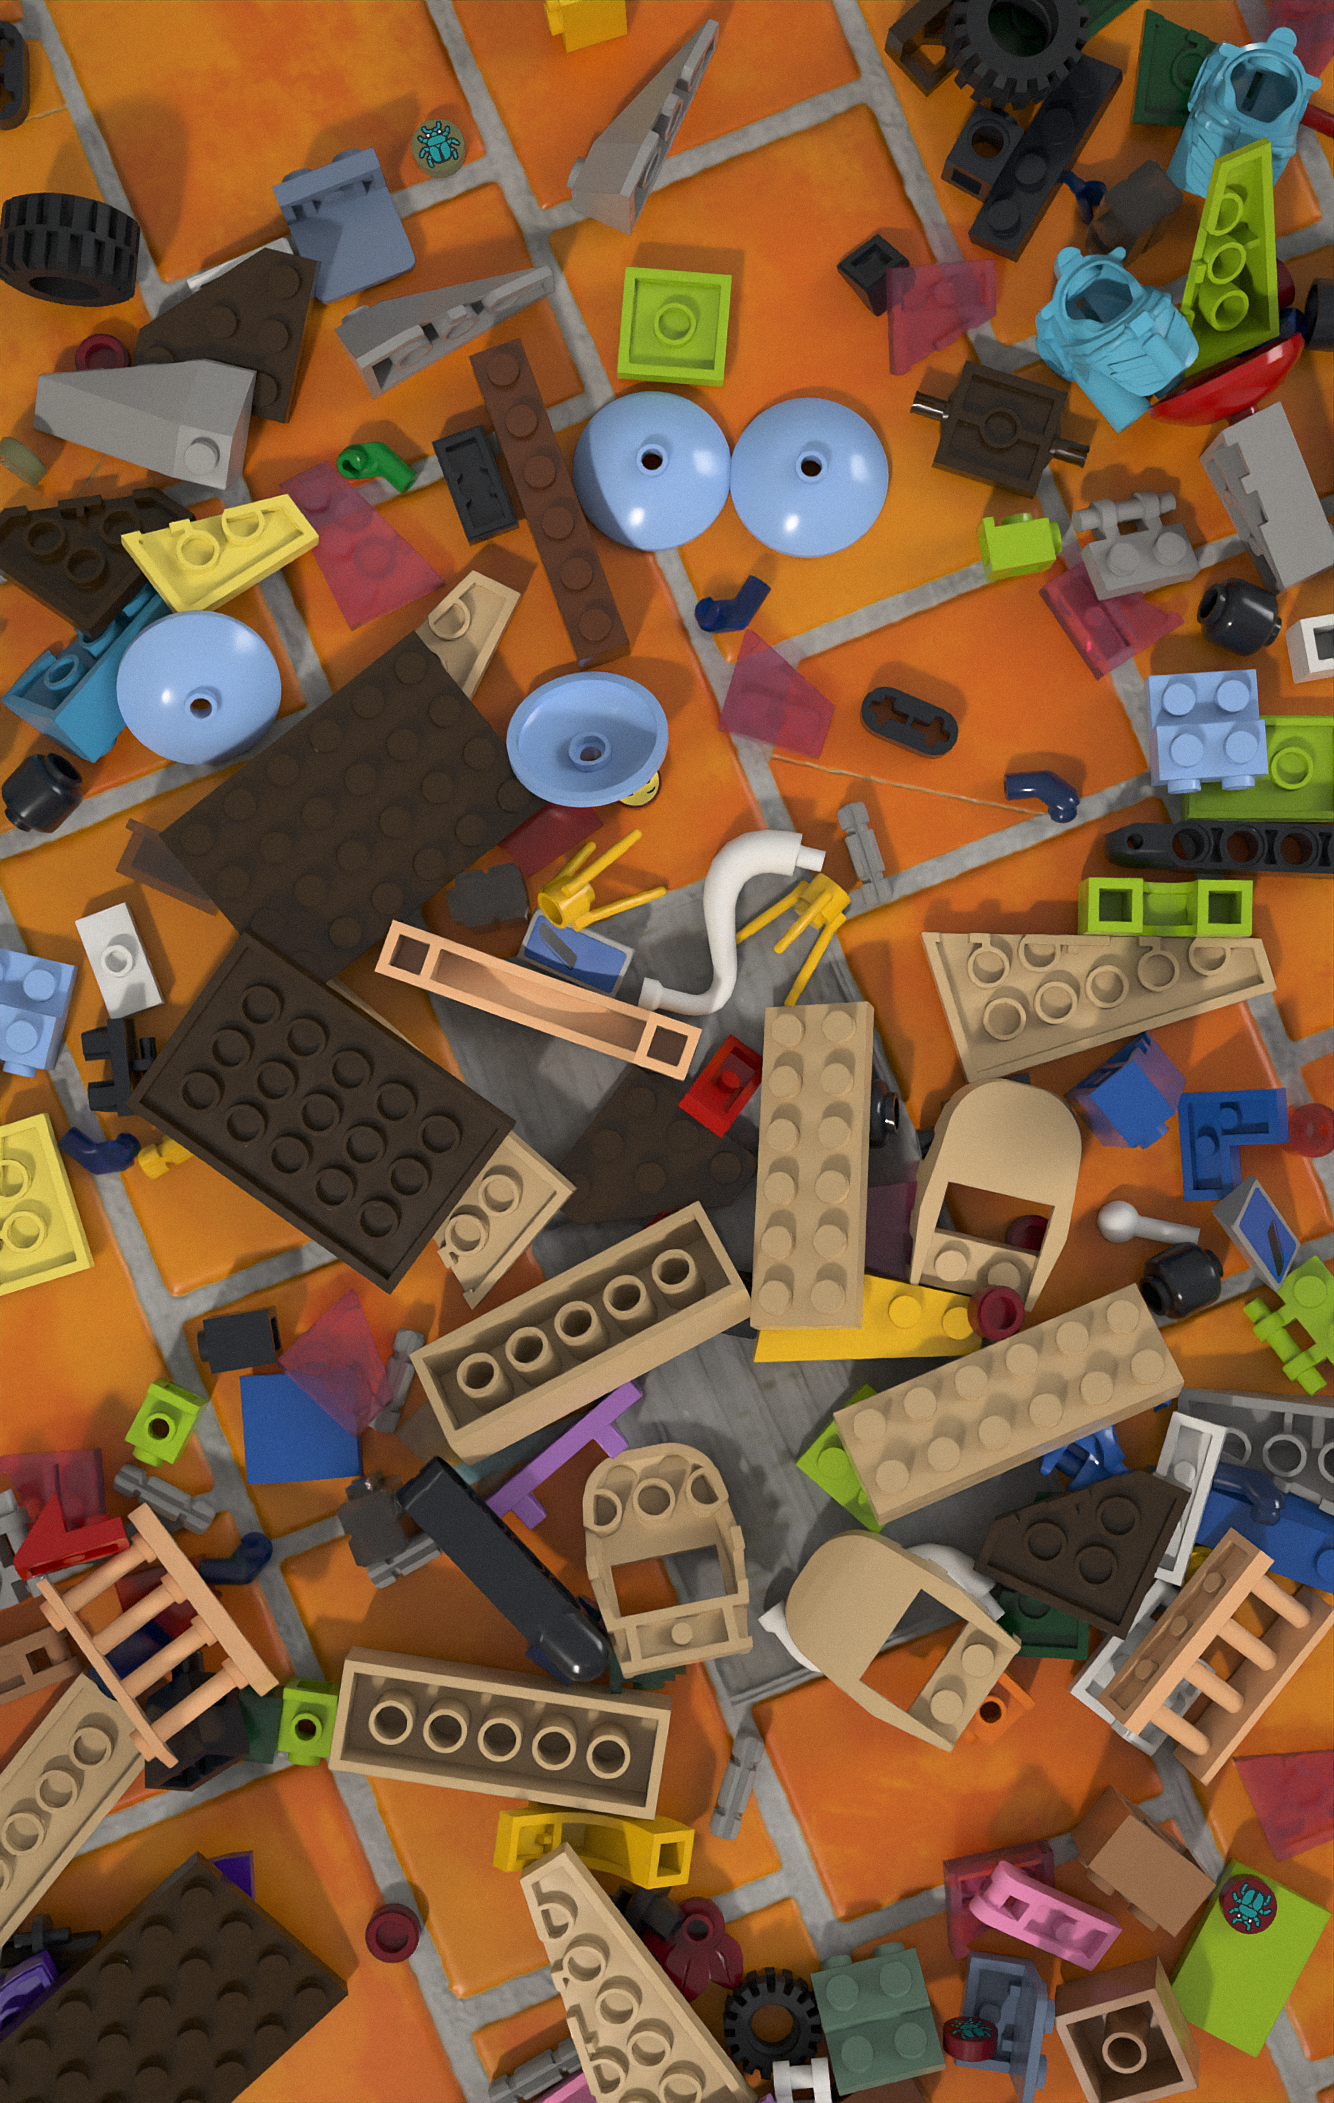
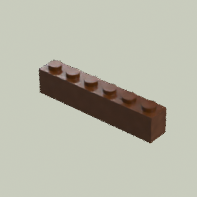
M520 338L470 355L469 359L475 380L580 672L630 655V643Z

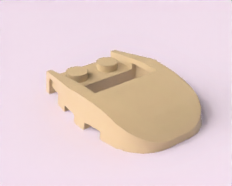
M1001 1078L981 1079L963 1086L945 1104L935 1125V1137L925 1159H920L915 1178L917 1181L914 1210H911L909 1233L913 1238L911 1264L905 1263L904 1274L909 1283L913 1285L922 1283L973 1295L979 1288L989 1284L1007 1286L1014 1289L1020 1295L1025 1310L1031 1312L1067 1241L1082 1154L1080 1128L1071 1107L1060 1096L1047 1089ZM948 1181L1051 1205L1052 1210L1040 1251L937 1228L936 1224Z
M661 1443L622 1451L614 1459L608 1457L594 1469L585 1485V1493L583 1495V1526L585 1528V1562L588 1577L625 1679L633 1678L634 1675L739 1653L743 1655L749 1653L753 1648L752 1636H748L746 1607L750 1601L744 1560L745 1543L741 1525L737 1526L728 1503V1492L713 1462L701 1451L681 1443ZM716 1546L726 1596L621 1617L611 1568Z
M860 1529L847 1530L825 1540L816 1549L792 1584L786 1599L785 1621L789 1635L798 1650L842 1692L854 1699L874 1717L949 1753L1014 1655L1021 1649L1022 1640L1014 1633L1010 1636L988 1615L989 1609L972 1593L969 1594L951 1578L947 1570L930 1558L927 1561L901 1548V1544L876 1532ZM922 1589L966 1619L967 1622L907 1711H904L860 1678Z

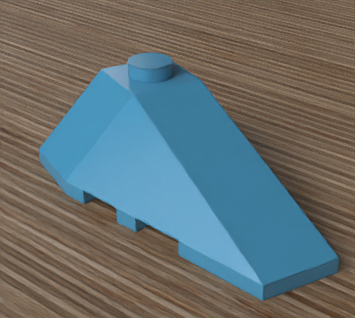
M148 581L95 641L78 629L73 628L79 637L56 656L48 649L32 663L0 701L67 753L95 763L100 756L105 755L114 747L117 736L127 726L119 709L116 690L117 672L126 648L145 627L160 618L173 614V612L150 581Z

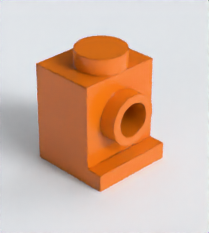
M1005 1669L961 1733V1736L971 1745L980 1738L991 1748L1027 1710L1030 1712L1036 1702L1030 1692ZM989 1701L997 1703L999 1708L989 1718H984L980 1715V1708L984 1703Z

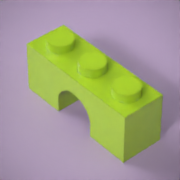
M1088 877L1078 883L1077 935L1244 938L1252 935L1253 880L1198 879L1192 882L1157 883L1144 882L1143 878Z

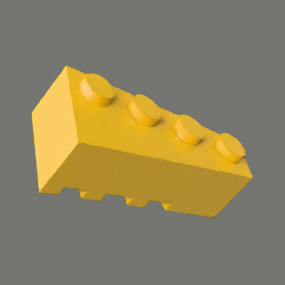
M864 1271L862 1329L758 1330L753 1346L752 1359L753 1362L967 1356L980 1350L982 1337L972 1330L968 1322L967 1308L972 1295L921 1283L913 1285L907 1280Z

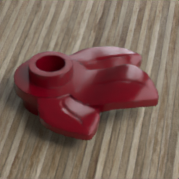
M692 1897L681 1902L678 1907L686 1914V1918L672 1939L665 1943L647 1928L640 1938L647 1949L659 1957V1965H662V1969L688 2003L694 2001L707 1988L709 1980L730 1990L738 1988L743 1975L742 1949L738 1941L724 1931L725 1921L723 1913L713 1901L703 1897ZM693 1920H702L707 1924L708 1928L702 1934H693L687 1926Z

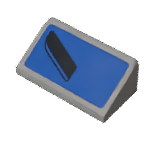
M536 907L517 958L595 993L615 999L636 951L587 928L576 932L570 924L564 929H559L548 921L540 907Z
M1250 1175L1215 1205L1211 1212L1255 1275L1277 1292L1283 1285L1300 1247V1243L1258 1180L1253 1175Z

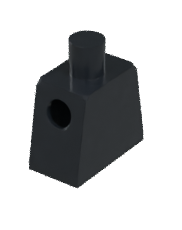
M196 1650L171 1670L172 1681L148 1697L145 1704V1714L152 1723L217 1674L204 1671L203 1653ZM236 1687L166 1741L179 1761L172 1768L167 1767L157 1757H154L149 1762L145 1759V1788L192 1792L250 1754Z

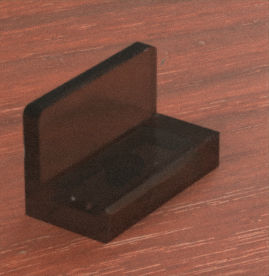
M129 818L125 828L133 833L115 871L216 917L219 908L160 839L158 834L161 832Z

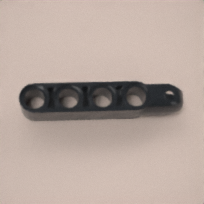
M1190 819L1176 824L1134 823L1104 835V856L1110 863L1118 867L1168 870L1189 874L1334 879V825ZM1176 833L1187 834L1194 841L1196 850L1191 860L1181 859L1173 851L1172 842ZM1231 835L1240 836L1248 845V857L1243 863L1233 860L1227 853L1226 844ZM1285 837L1293 838L1301 847L1302 856L1297 865L1290 864L1281 855L1280 847ZM1127 840L1133 843V849L1127 845Z
M435 1455L419 1470V1474L415 1478H411L395 1493L398 1502L412 1519L532 1645L542 1650L563 1674L572 1680L586 1682L595 1680L605 1672L609 1666L612 1650L610 1639L604 1628L449 1463L440 1456Z

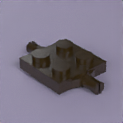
M967 360L964 364L958 386L948 397L947 401L917 390L910 413L940 421V441L931 467L1030 499L1034 498L1043 470L1053 458L1083 468L1090 450L1089 445L1086 446L1060 437V417L1068 395L1067 392Z

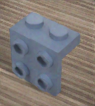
M373 147L364 151L358 148L343 151L333 158L331 164L313 171L308 168L293 171L283 178L281 184L272 187L299 255L321 262L315 292L319 302L323 304L334 303L409 273L415 268V255L387 188Z
M969 1950L959 2017H978L992 2022L998 2028V2050L996 2055L986 2061L966 2062L953 2058L956 2066L1009 2073L1019 2103H1033L1035 2089L1043 2090L1046 2081L1047 2059L1046 2055L1040 2053L1043 2034H1051L1053 2030L1055 2002L1053 1999H1048L1046 1981L1041 1980L1033 1960Z

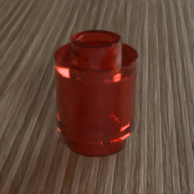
M1296 1103L1287 1107L1289 1142L1279 1144L1284 1151L1294 1156L1318 1158L1334 1150V1111L1319 1103ZM1310 1122H1312L1314 1128L1311 1139L1306 1132Z

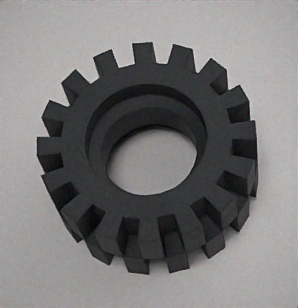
M765 1967V1975L757 1976L756 1970L747 1973V1982L744 1984L740 1982L738 1988L733 1990V1995H728L726 1998L725 2013H723L726 2046H730L731 2057L736 2064L739 2061L743 2062L745 2072L753 2075L754 2070L757 2069L760 2070L761 2079L771 2080L774 2061L789 2060L790 2066L805 2065L807 2057L811 2059L816 2056L817 2042L821 2043L822 2023L816 1997L813 1991L809 1992L808 1984L801 1977L797 1981L793 1979L792 1971L783 1968L782 1975L775 1974L774 1967ZM765 2005H780L787 2009L793 2017V2027L790 2033L780 2041H764L752 2030L751 2021L754 2014Z

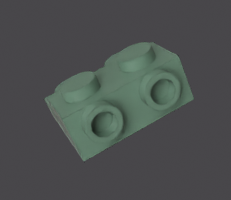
M901 1942L886 1943L873 1949V1958L852 1963V1959L848 1955L834 1956L820 1963L821 1971L810 1974L840 2096L946 2069L916 1947L905 1950Z

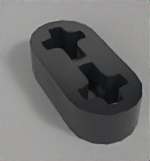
M0 20V40L7 39L11 47L14 48L5 50L4 67H0V97L1 83H4L5 90L14 101L5 103L4 111L0 112V129L11 130L23 124L28 116L30 107V58L28 45L18 29L11 23Z
M886 686L876 688L868 693L861 704L860 721L869 734L920 757L928 759L941 758L949 753L957 741L958 726L950 713L898 689ZM884 699L892 701L894 703L892 712L906 718L905 725L889 719L884 726L875 723L876 713L870 710V705L880 706ZM933 720L942 723L941 733L947 736V741L938 740L933 747L925 745L926 735L921 731L911 728L912 722L929 727Z

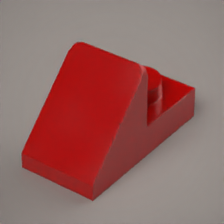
M730 1034L677 1106L722 1138L762 1083L763 1057Z
M57 1492L53 1493L13 1558L16 1572L22 1581H26L111 1556L130 1548L127 1530L121 1516L113 1519L110 1518L109 1514L88 1517L77 1524L78 1529L69 1531L62 1502Z

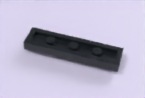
M1082 54L1076 66L1056 91H1052L1039 110L970 228L968 234L971 243L1017 263L1122 84L1123 76L1121 69Z

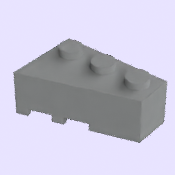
M1279 401L1222 430L1200 456L1199 461L1266 589L1272 592L1275 597H1278L1331 569L1334 566V528L1326 519L1281 402Z

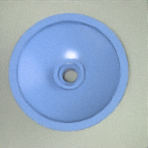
M644 391L628 394L616 399L602 408L590 420L583 430L575 449L573 481L575 492L584 514L604 536L630 549L649 552L666 551L695 540L711 527L718 518L730 491L731 455L721 429L714 419L700 406L676 394L662 391ZM649 454H655L661 458L662 465L656 470L646 469L642 464L644 457Z
M806 397L787 400L759 414L740 436L731 458V499L736 513L746 529L758 541L770 549L798 558L829 556L841 552L859 541L877 520L883 508L888 489L889 473L887 459L882 444L871 426L848 407L821 398ZM806 461H814L820 466L821 472L814 477L806 476L801 470V465Z
M190 610L177 612L149 624L128 645L121 658L117 672L116 690L118 705L130 731L142 744L156 754L185 764L205 765L220 763L245 753L255 746L269 731L276 718L281 701L279 669L266 642L243 622L213 611ZM203 698L208 700L210 705L205 709L199 710L192 707L191 703L196 699Z
M591 671L573 673L556 678L540 686L526 697L511 718L507 730L506 744L511 767L517 778L529 791L544 800L563 806L594 807L621 800L643 787L656 774L664 761L668 748L669 734L663 708L649 690L636 681L618 674Z

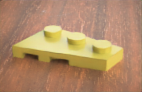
M284 494L224 509L223 514L193 522H190L188 518L169 523V528L141 534L140 531L121 535V542L174 614L190 610H216L319 545V535L289 495Z
M42 1113L0 1126V1296L95 1267L49 1114Z

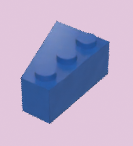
M1144 1031L1063 1096L1103 1146L1133 1149L1139 1145L1141 1149H1145L1169 1130L1164 1122L1176 1113L1186 1079L1148 1031Z

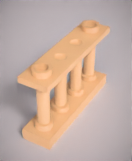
M145 1502L127 1515L138 1530L137 1533L130 1537L133 1541L130 1544V1548L116 1554L63 1595L46 1578L36 1585L47 1599L39 1606L45 1617L57 1632H60L65 1627L137 1728L129 1734V1737L139 1752L148 1762L157 1757L167 1767L172 1768L179 1761L167 1745L166 1741L236 1686L241 1690L250 1684L262 1697L279 1682L168 1530ZM158 1557L168 1571L167 1574L160 1578L162 1584L91 1637L75 1613L143 1561L147 1560L150 1564ZM188 1599L198 1612V1615L190 1620L193 1626L122 1680L105 1655L176 1601L180 1605ZM219 1641L229 1655L221 1663L224 1668L152 1723L135 1698L207 1643L211 1647Z
M1232 1527L1097 1698L1123 1726L1137 1736L1150 1721L1178 1741L1180 1744L1172 1755L1206 1786L1334 1624V1608L1303 1585L1296 1596L1292 1597L1268 1578L1265 1573L1274 1560ZM1250 1592L1280 1614L1261 1640L1231 1618ZM1216 1635L1247 1657L1228 1683L1197 1661ZM1182 1678L1213 1700L1194 1726L1163 1704Z

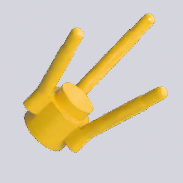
M633 830L584 871L574 875L596 849L595 842H587L555 878L540 888L541 892L537 897L538 904L542 913L552 925L559 929H564L571 924L576 932H580L592 922L646 904L666 895V888L660 886L590 910V903L595 900V894L588 882L642 837L641 830Z
M819 873L810 884L802 880L789 895L736 933L737 945L800 902L795 907V911L800 917L774 946V951L781 954L808 925L819 930L825 924L792 985V989L784 1001V1006L795 1005L834 933L847 919L842 911L851 902V899L839 885L822 873Z

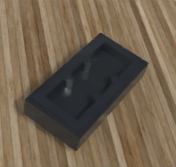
M482 424L432 442L470 546L520 528Z

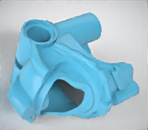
M1287 27L1276 28L1270 32L1266 42H1256L1241 47L1225 40L1217 43L1211 54H1208L1204 59L1193 84L1188 100L1190 115L1162 182L1206 199L1215 159L1265 137L1271 141L1274 187L1286 168L1289 158L1293 157L1296 153V134L1309 98L1322 85L1321 78L1307 74L1301 61L1293 53L1297 44V38L1293 30ZM1256 71L1266 74L1258 82L1251 99L1246 98Z
M1066 247L1058 253L1054 261L1053 269L1058 282L1051 301L1039 310L1035 317L1038 335L1035 339V346L1046 365L1062 379L1069 382L1075 381L1117 434H1119L1140 418L1148 410L1147 408L1151 406L1145 396L1154 394L1158 400H1161L1188 378L1182 376L1181 373L1188 369L1195 361L1199 347L1184 315L1182 316L1179 310L1171 303L1172 295L1169 292L1159 291L1151 285H1141L1131 273L1123 268V258L1126 256V250L1123 247H1116L1108 255H1088L1084 258L1080 254L1081 251L1079 249ZM1080 299H1082L1083 301L1080 302V309H1079L1078 306H1077L1075 303H1077Z

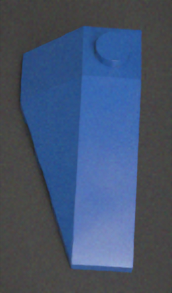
M1157 1465L1145 1466L1146 1468L1156 1472ZM1213 1479L1196 1543L1214 1549L1232 1527L1274 1560L1268 1569L1269 1571L1334 1594L1333 1515L1318 1509V1505L1290 1492L1286 1494L1280 1491L1285 1498V1509L1280 1510V1521L1274 1526L1263 1525L1251 1519L1250 1512L1253 1508V1502L1246 1495L1214 1488Z

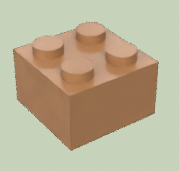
M1111 1784L1070 1834L1080 1851L1076 1858L1087 1869L1085 1875L1109 1896L1117 1890L1130 1904L1128 1910L1152 1931L1160 1925L1175 1937L1217 1885L1192 1850Z
M1158 1955L1057 1985L1054 1999V2025L1088 2103H1147L1198 2088L1200 2052Z

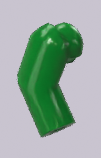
M376 441L347 446L336 459L337 469L346 479L359 480L383 477L401 494L407 492L419 477V474L383 442Z

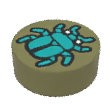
M444 119L428 120L421 124L413 135L411 148L414 160L418 168L426 175L434 178H446L455 174L462 167L466 157L465 142L461 131L452 122Z
M10 436L2 438L0 441V463L23 482L36 487L47 474L46 465L30 449Z

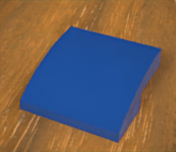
M356 1367L317 1368L298 1372L257 1373L240 1376L247 1484L323 1480L364 1474Z

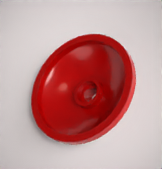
M1301 332L1294 333L1260 348L1157 401L1147 408L1151 418L1165 424L1188 427L1209 425L1226 419L1229 426H1232L1259 412L1257 403L1271 395L1285 382L1301 356L1305 344Z

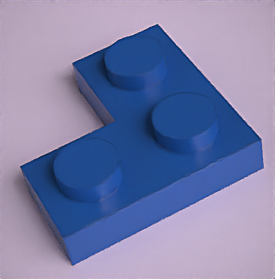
M1286 1088L1181 1094L1178 1104L1184 1201L1222 1200L1242 1183L1239 1145L1281 1144L1289 1142Z

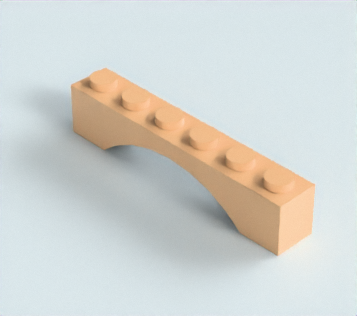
M395 920L392 921L375 968V972L683 1082L702 1032L700 1028L557 980Z

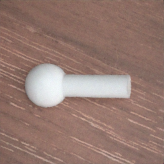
M1116 1200L1105 1204L1097 1216V1227L1100 1234L1113 1243H1124L1136 1236L1174 1245L1182 1242H1192L1198 1245L1201 1228L1140 1216L1137 1210L1125 1201Z

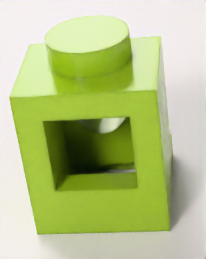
M1020 513L1001 519V526L995 527L993 516L982 518L976 532L986 582L1049 571L1056 561L1055 554L1062 551L1057 521L1049 522V517L1033 520L1032 513Z
M161 1377L150 1384L146 1392L148 1394L124 1439L135 1445L132 1454L137 1459L155 1467H162L164 1461L174 1464L181 1459L209 1403V1400ZM156 1418H161L168 1423L169 1433L167 1437H161L153 1432L152 1423Z
M292 1676L284 1687V1700L276 1750L289 1752V1762L298 1765L314 1766L320 1764L321 1757H330L341 1683ZM302 1719L313 1721L316 1725V1733L299 1731L298 1721Z

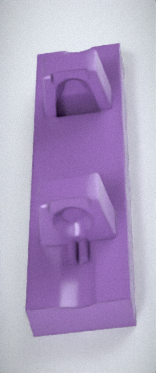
M633 1379L603 1395L483 1500L500 1518L512 1510L525 1526L532 1530L546 1518L547 1510L531 1492L593 1438L611 1459H614L629 1446V1441L613 1422L642 1397V1388Z

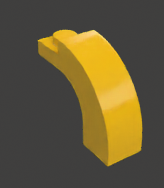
M529 1801L528 1808L500 1811L493 1866L506 1873L522 1871L523 1868L567 1841L587 1868L620 1876L645 1889L688 1884L695 1829L655 1814L654 1820Z

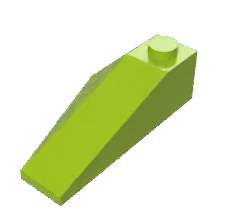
M1265 137L1223 155L1214 161L1180 308V313L1182 316L1184 315L1199 347L1195 361L1188 369L1181 373L1185 378L1280 336L1271 141Z

